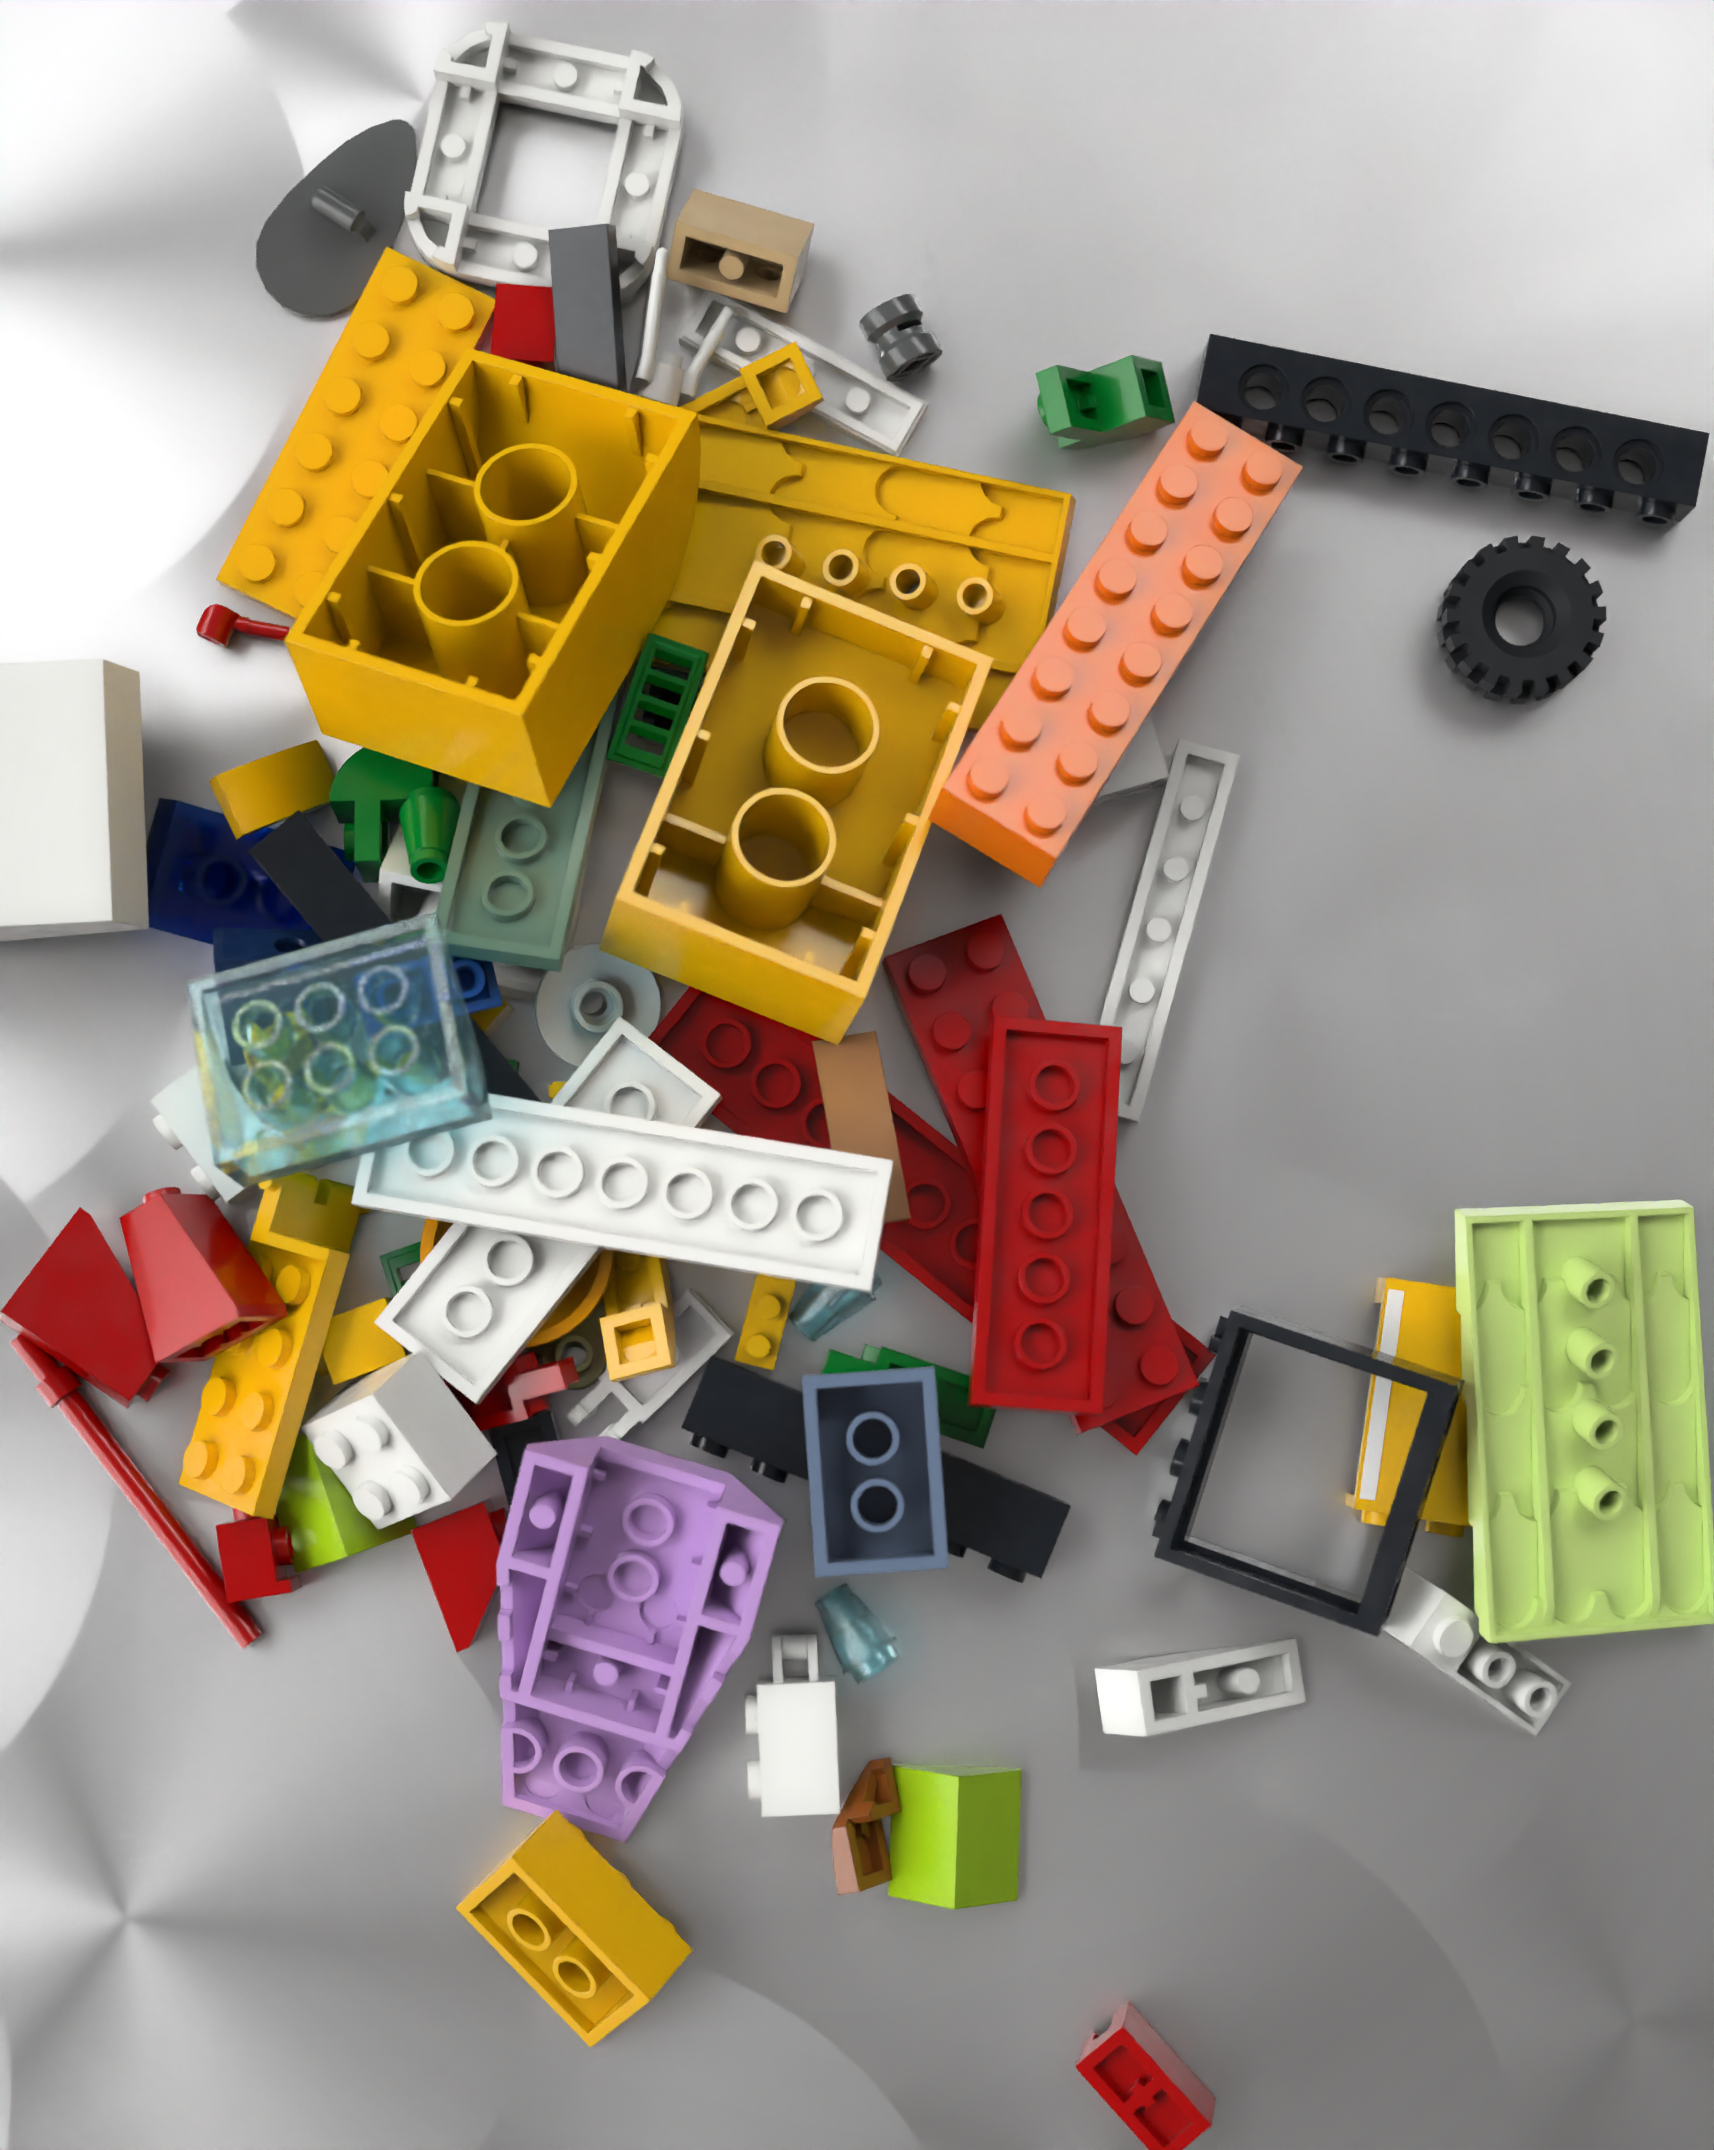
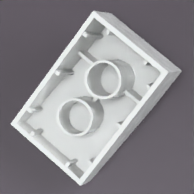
M105 659L0 663V941L149 929L140 672Z

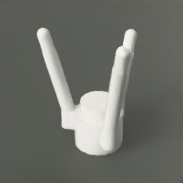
M661 247L656 252L654 271L648 280L639 357L637 358L628 393L677 407L680 394L690 397L695 396L699 377L732 320L734 309L730 306L724 307L687 371L681 369L683 361L681 355L657 348L669 256L668 250Z

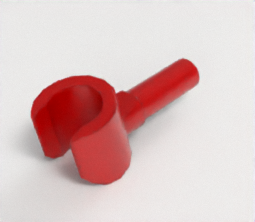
M214 604L204 610L196 631L199 637L226 648L234 630L244 635L285 642L284 639L289 633L290 627L250 620L248 617L240 616L223 605Z

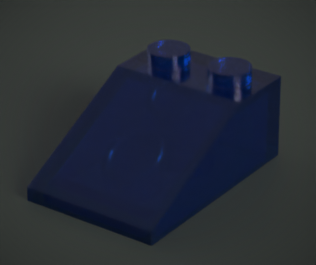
M159 798L146 843L149 927L213 945V929L313 930L248 852L275 829L267 827L236 840L224 814L178 800ZM329 846L353 874L355 862L346 861L343 849ZM320 938L324 965H327L331 950Z

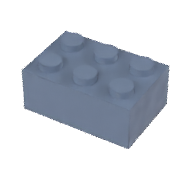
M926 1366L803 1375L802 1387L815 1578L949 1568L935 1367Z

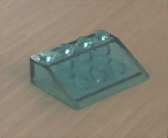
M436 912L186 982L213 1164L242 1187L493 1119L481 1055L440 917Z

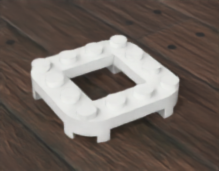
M484 22V29L465 35L456 41L448 51L443 48L433 68L436 77L435 87L411 192L406 191L404 198L405 216L421 257L437 271L462 281L496 287V283L552 287L548 230L553 229L475 213L499 103L503 101L618 125L596 225L611 224L616 226L621 304L631 301L637 294L638 289L649 277L655 264L656 252L660 243L683 139L684 120L681 99L673 81L662 68L655 64L654 57L637 49L631 48L629 57L513 33L510 31L508 22Z

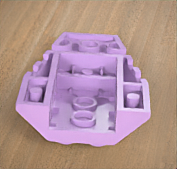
M608 1436L540 1442L527 1445L496 1564L497 1586H500L501 1610L498 1614V1640H502V1671L499 1675L500 1699H503L504 1721L501 1726L503 1806L547 1818L557 1809L568 1822L574 1824L579 1829L626 1843L664 1781L672 1763L691 1737L702 1714L721 1688L735 1660L739 1658L749 1642L783 1519L731 1473Z

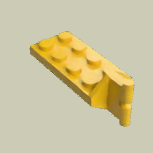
M267 1163L261 1167L257 1177L259 1187L265 1190L247 1250L285 1303L288 1316L216 1355L209 1380L202 1392L201 1408L191 1442L184 1454L183 1469L178 1484L252 1516L273 1519L350 1257L349 1249L359 1215H366L371 1209L356 1207L352 1204L354 1186L328 1179H321L318 1182L314 1175Z

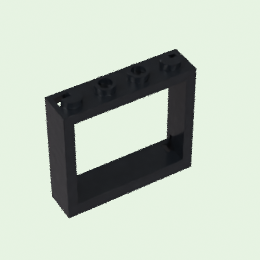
M1241 1305L1232 1309L1228 1318L1220 1316L1215 1334L1210 1338L1208 1352L1217 1356L1210 1378L1201 1377L1198 1381L1199 1386L1195 1387L1192 1395L1189 1414L1197 1416L1191 1439L1182 1438L1172 1459L1170 1475L1178 1477L1171 1502L1163 1499L1154 1517L1156 1523L1152 1536L1159 1538L1154 1557L1378 1637L1387 1626L1465 1380ZM1253 1334L1427 1392L1363 1597L1190 1536Z

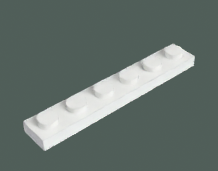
M1179 738L1169 769V778L1165 783L1098 1024L1122 1027L1118 1118L1138 1123L1141 1117L1241 756Z

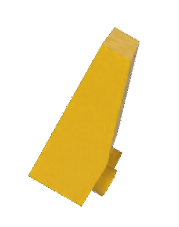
M754 560L616 895L599 950L839 1045L867 996L932 821L928 820L942 787L950 776L994 658Z

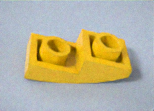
M313 740L218 774L209 783L236 840L284 820L286 821L298 810L305 815L329 805L330 790L335 776L318 740Z

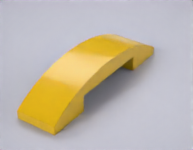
M795 341L739 369L742 376L679 408L704 416L778 431L813 409L824 399Z
M614 1250L613 1271L603 1296L606 1317L599 1319L609 1379L616 1383L674 1368L676 1345L673 1302L667 1260Z

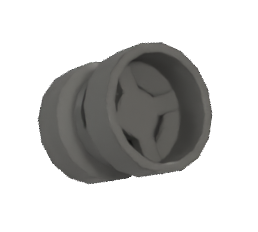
M904 294L892 298L872 309L859 321V326L867 342L876 344L881 354L879 366L886 380L890 382L918 373L935 362L943 352L935 334L925 331L921 323L923 311L913 294Z

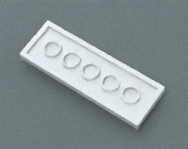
M619 1016L549 1104L700 1128L723 1098L720 1093ZM453 1223L374 1323L410 1352L414 1353L420 1350L440 1376L475 1404L480 1405L604 1248Z

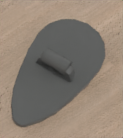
M393 119L370 127L344 142L306 175L286 195L265 221L256 243V268L266 291L284 309L306 318L333 317L357 305L386 246L393 249L406 217L404 210L405 192H411L418 162L417 137L413 127L408 122L401 119Z

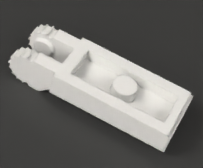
M689 1288L673 1304L676 1345L675 1367L616 1383L610 1381L607 1368L598 1377L601 1382L572 1409L566 1418L575 1427L580 1423L587 1422L599 1410V1405L613 1393L629 1411L617 1423L610 1424L599 1436H608L621 1440L639 1421L644 1424L736 1333L692 1288Z

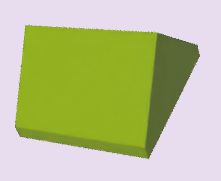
M305 1433L297 1436L276 1508L280 1526H288L290 1529L294 1551L293 1565L296 1573L349 1557L412 1534L411 1530L418 1527L413 1515L377 1530L370 1519L365 1517L356 1508L352 1495L333 1470L319 1459L314 1450V1445Z
M892 1764L902 1812L891 1815L889 1861L892 1880L889 1881L888 1896L954 1910L1017 1901L1021 1768Z

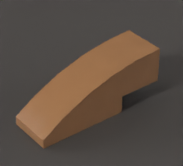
M876 1031L843 1036L839 1045L825 1040L813 1041L831 1150L893 1160L894 1168L884 1224L909 1220L911 1217Z

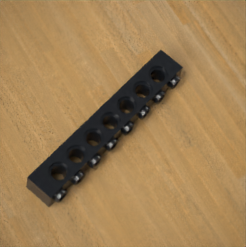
M1214 334L1209 335L1203 352L1194 401L1253 437L1265 439L1264 443L1278 451L1299 452L1303 446L1327 451L1326 457L1328 459L1343 464H1361L1364 459L1388 463V470L1410 477H1421L1425 475L1426 471L1449 475L1452 484L1463 488L1484 489L1487 488L1489 483L1512 488V495L1524 500L1547 501L1550 496L1574 500V507L1584 512L1606 514L1610 513L1612 508L1636 513V520L1654 526H1670L1674 524V521L1681 522L1696 507L1710 434ZM1252 386L1265 387L1274 395L1276 405L1269 409L1255 408L1247 401L1244 391ZM1314 398L1328 400L1334 405L1337 411V418L1329 422L1315 419L1309 413L1306 402ZM1377 410L1389 412L1396 418L1399 431L1393 434L1378 432L1370 423L1369 413ZM1435 423L1452 425L1460 436V444L1448 447L1438 443L1432 435L1431 425ZM1497 435L1513 437L1521 447L1522 456L1518 459H1508L1500 455L1494 446V437ZM1568 447L1578 452L1583 461V470L1574 472L1563 468L1557 460L1556 449ZM1629 459L1638 463L1644 471V483L1633 484L1625 480L1619 471V460Z

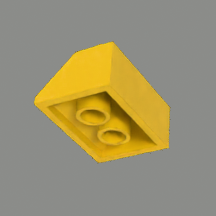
M557 1809L531 1831L455 1907L590 2047L651 2001L693 1951L678 1935L673 1924L660 1916L633 1889L629 1879L623 1873L614 1869L587 1841L584 1833L577 1826L568 1822Z

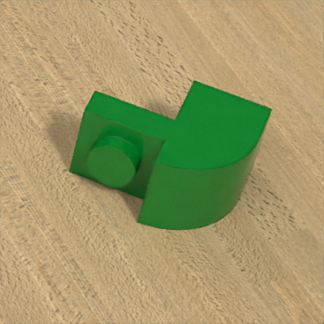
M1130 355L1089 372L1062 365H1054L1036 373L1040 391L1037 399L1038 411L1042 421L1048 427L1049 434L1057 436L1059 449H1086L1124 441L1175 423L1162 362Z
M362 748L355 752L338 770L331 786L329 803L338 823L345 824L344 853L346 861H354L363 882L372 883L379 882L380 868L389 849L390 822H400V808L414 790L427 786L440 787V772L367 748Z

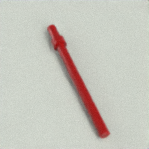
M22 1335L14 1338L10 1344L40 1382L36 1386L37 1391L50 1408L59 1407L241 1649H244L263 1634L239 1601L227 1603L224 1581L79 1392L83 1385L73 1371L65 1365L61 1367L52 1356Z

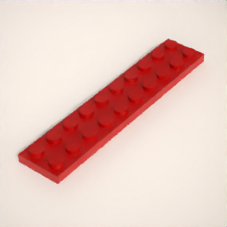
M690 986L648 1038L721 1094L723 1099L711 1114L737 1135L831 1150L812 1043L813 1041L823 1039ZM888 1092L911 1218L905 1221L884 1224L880 1250L973 1324L980 1210L979 1197L958 1147ZM1172 1320L1195 1376L1198 1379L1216 1355L1209 1353L1208 1348ZM1187 1391L1100 1427L1137 1456Z

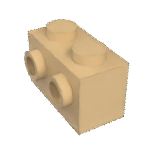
M694 189L675 223L666 278L787 313L803 280L815 224Z

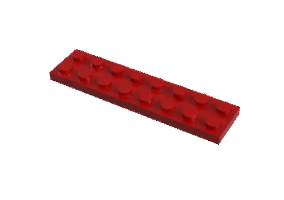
M1002 914L885 956L882 961L888 980L979 1200L981 1193L991 1020L994 1015L1046 1020ZM1114 1185L1103 1414L1099 1417L1069 1415L1076 1435L1199 1386L1116 1185Z

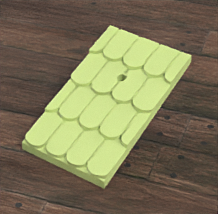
M1679 1199L1657 1200V1202L1632 1201L1601 1204L1544 1205L1542 1207L1515 1206L1487 1209H1455L1456 1311L1461 1314L1462 1379L1465 1380L1462 1389V1400L1467 1407L1468 1523L1473 1526L1474 1611L1479 1619V1634L1490 1644L1714 1624V1528L1694 1207Z

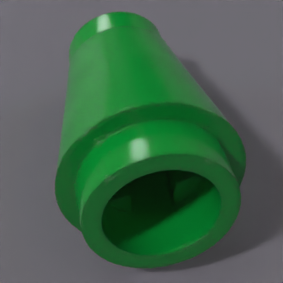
M427 786L414 790L407 797L406 802L399 811L410 865V874L415 880L425 884H436L444 881L461 811L456 797L448 790L440 787Z

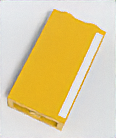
M1390 1277L1377 1278L1373 1303L1381 1304L1375 1350L1462 1379L1461 1314L1456 1311V1287ZM1371 1374L1355 1493L1346 1494L1345 1505L1353 1509L1362 1510L1360 1522L1385 1526L1427 1392ZM1462 1392L1421 1519L1426 1520L1424 1532L1463 1538L1464 1526L1473 1527L1468 1523L1467 1407L1462 1400Z

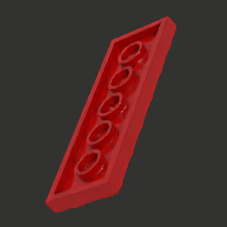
M996 1015L991 1020L968 1407L1099 1417L1103 1414L1122 1027Z

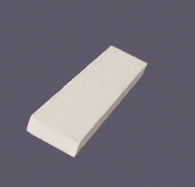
M708 290L704 291L678 337L680 345L697 353L724 307H732L734 309V316L712 354L710 361L740 377L742 375L739 369L796 341L824 401L808 411L807 414L879 453L901 457L928 409L927 402L736 298Z

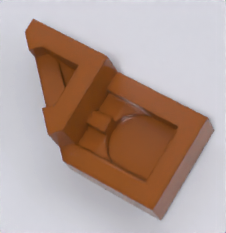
M890 1757L868 1762L849 1793L832 1827V1855L838 1895L861 1892L892 1880L881 1818L902 1811Z

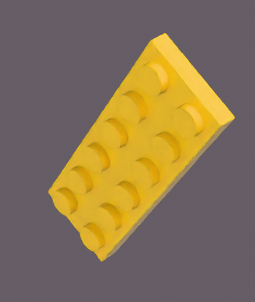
M386 246L216 578L221 585L294 621L297 620L466 348L480 350L493 325L494 298Z

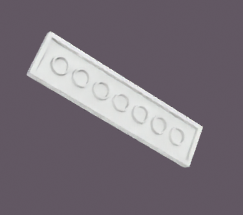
M377 1075L352 1204L361 1208L872 1293L894 1162L888 1159Z

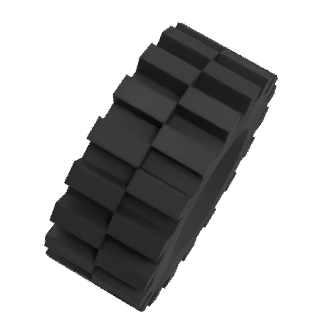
M1518 536L1504 538L1498 546L1493 547L1492 544H1489L1480 549L1471 560L1465 563L1447 586L1443 594L1445 596L1444 602L1439 606L1436 621L1442 622V629L1437 634L1439 648L1447 646L1450 655L1444 661L1451 672L1457 668L1463 672L1466 677L1461 683L1472 691L1476 686H1479L1486 690L1483 698L1495 702L1502 696L1509 697L1510 704H1524L1529 698L1536 697V701H1540L1550 697L1555 691L1562 690L1593 660L1591 656L1600 647L1605 634L1599 632V627L1607 620L1606 606L1598 607L1596 600L1603 593L1599 580L1589 584L1585 573L1591 567L1583 558L1576 564L1566 558L1570 548L1558 542L1553 549L1544 547L1545 538L1531 536L1526 543H1519ZM1522 598L1538 607L1543 617V630L1535 642L1520 646L1511 644L1501 637L1496 628L1495 618L1498 608L1505 601Z

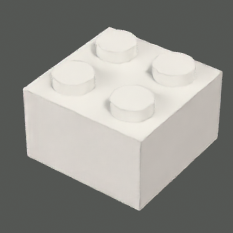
M420 1350L347 1384L301 1427L302 1431L314 1445V1450L319 1459L333 1470L352 1495L356 1508L365 1517L370 1519L377 1530L451 1500L497 1454Z

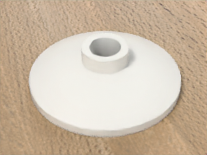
M601 943L584 944L565 952L561 972L546 970L535 996V1019L541 1037L558 1057L576 1067L581 1065L619 1016L647 1038L657 1027L660 1018V991L651 970L599 950ZM591 992H600L603 998L601 1008L594 1013H585L583 1009L584 998Z

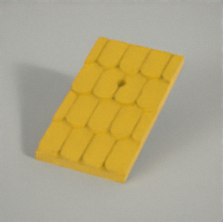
M698 414L701 463L694 519L684 558L672 592L650 633L709 653L702 675L706 676L749 570L755 560L994 658L967 728V732L978 734L1054 617L1057 593L1060 587L1070 536L1069 531L1076 505V499L1072 494ZM920 582L917 590L908 594V590L914 584ZM644 645L642 646L640 652L638 653L635 661L637 662L640 659ZM653 658L651 666L686 673L690 672L689 669L657 658Z

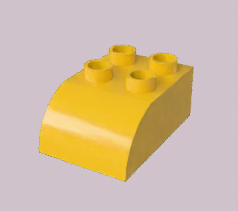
M467 347L284 639L321 733L551 808L644 645L648 633L652 631L661 615L677 579L688 544L698 495L701 463L698 414Z

